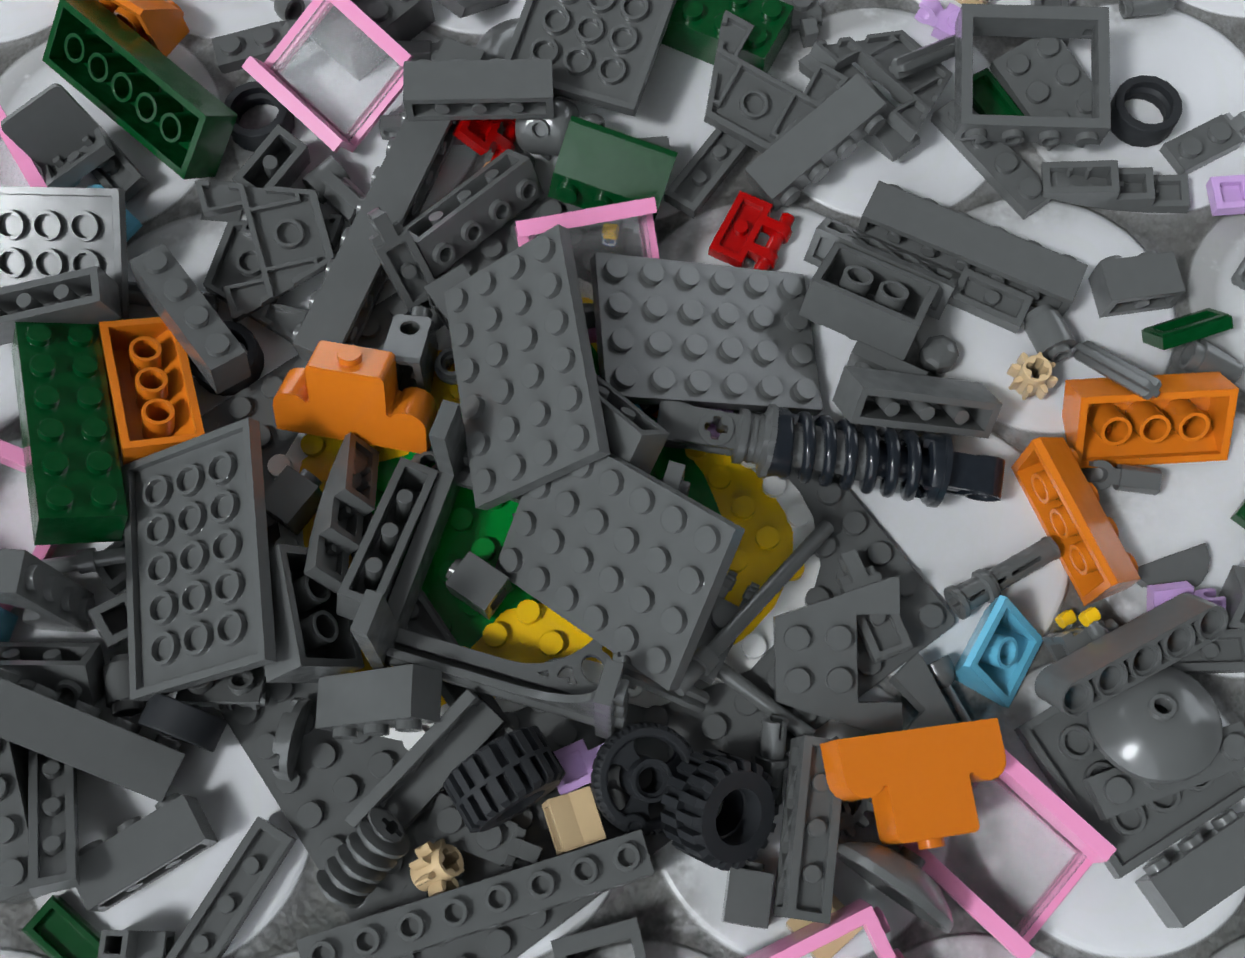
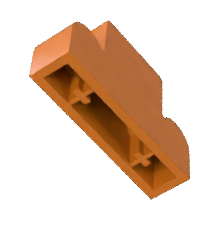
M321 340L318 342L305 368L289 370L273 399L277 429L344 440L345 435L352 432L369 445L419 454L429 451L431 447L429 433L437 416L435 398L426 390L418 387H408L403 389V391L398 389L396 356L390 351Z
M998 718L836 739L820 744L827 784L835 797L843 801L871 798L880 842L884 845L917 842L919 850L946 846L944 837L977 832L980 828L971 783L998 778L1006 766V754Z

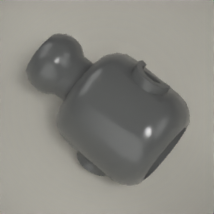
M554 98V118L516 119V141L523 151L539 154L547 161H550L552 156H559L571 116L605 127V120L602 116L593 113L580 117L575 103L562 98Z

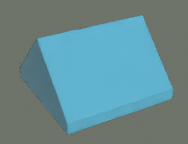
M999 595L985 609L955 666L954 673L956 681L1000 706L1009 708L1043 642V637L1007 596Z

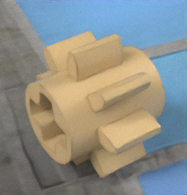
M1024 352L1021 353L1017 359V364H1011L1007 371L1009 376L1014 377L1009 389H1015L1022 395V400H1026L1034 395L1042 400L1048 393V388H1053L1058 381L1057 377L1051 375L1056 363L1049 362L1048 359L1043 357L1042 352L1030 357Z
M442 838L435 843L428 841L415 849L419 859L411 862L409 867L412 882L419 890L428 891V895L431 897L459 887L455 877L464 872V862L461 853L455 846L446 844L445 839Z

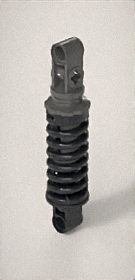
M661 401L659 403L656 423L670 433L663 447L691 449L731 456V463L739 465L743 461L746 463L751 462L755 464L758 478L764 479L765 477L778 476L779 479L786 480L790 476L791 469L798 470V480L800 483H808L811 480L812 473H818V482L822 487L830 486L835 476L839 477V487L845 491L852 488L854 480L859 481V488L863 494H870L875 487L877 478H880V493L883 497H892L898 482H901L900 495L904 501H911L914 497L920 498L923 504L932 508H937L941 504L946 493L965 496L968 499L977 501H1001L1005 460L989 455L953 451V441L949 434L924 433L918 437L913 430L907 429L897 433L894 428L880 427L878 430H876L875 426L859 424L856 427L847 418L840 419L835 424L829 415H821L814 421L813 416L807 411L793 414L787 408L778 407L777 404L772 403L769 404L764 415L752 414L749 409L743 408L740 409L739 414L696 407L678 401ZM710 424L715 425L716 432L720 433L717 439H712L711 432L707 430Z

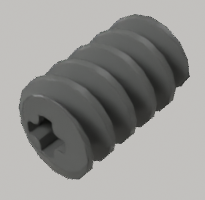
M371 808L367 816L369 820L365 819L358 823L357 832H352L347 836V844L340 845L336 849V856L326 860L325 870H318L316 874L317 885L329 901L338 906L349 909L362 905L367 895L376 889L377 884L386 878L388 871L393 869L397 865L398 860L405 856L409 850L410 842L405 828L391 813L382 808Z

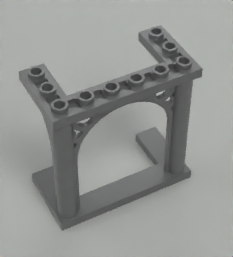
M443 399L429 433L439 473L388 602L383 593L366 589L350 631L373 670L407 664H417L442 670V681L595 726V736L607 739L614 734L615 728L623 729L630 706L628 705L630 696L628 689L635 690L636 685L630 683V680L624 679V663L612 660L602 650L603 645L593 639L577 652L555 661L521 663L406 630L461 487L473 490L466 446V432L460 406L458 403ZM669 460L665 475L660 481L688 496L691 482L684 481L686 465ZM522 495L517 496L511 499L510 501L519 503ZM586 658H597L604 665L599 683L597 684L590 682L582 672V663ZM565 668L572 669L577 685L569 683L570 677H558L559 673ZM543 673H548L549 676H544V675H541V674H543Z

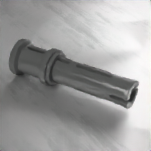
M1044 536L1040 541L1011 556L989 570L977 569L972 572L971 578L958 586L950 585L944 588L943 592L946 603L958 618L964 620L970 617L973 609L985 602L992 603L1001 595V591L1027 577L1053 560L1059 559L1061 556L1060 549L1051 537Z

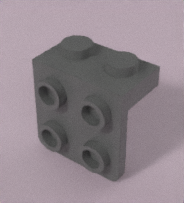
M58 83L50 85L1 121L2 131L41 168L47 187L74 188L85 175L94 169L104 167L111 157L115 155L108 133Z

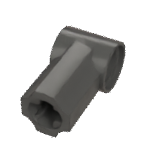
M329 156L304 176L302 182L307 189L316 190L318 201L321 204L326 202L338 214L342 215L345 221L352 225L356 217L357 204L361 197H366V194L350 180L349 175L341 164Z

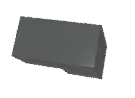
M101 930L97 958H166L174 945L175 932Z

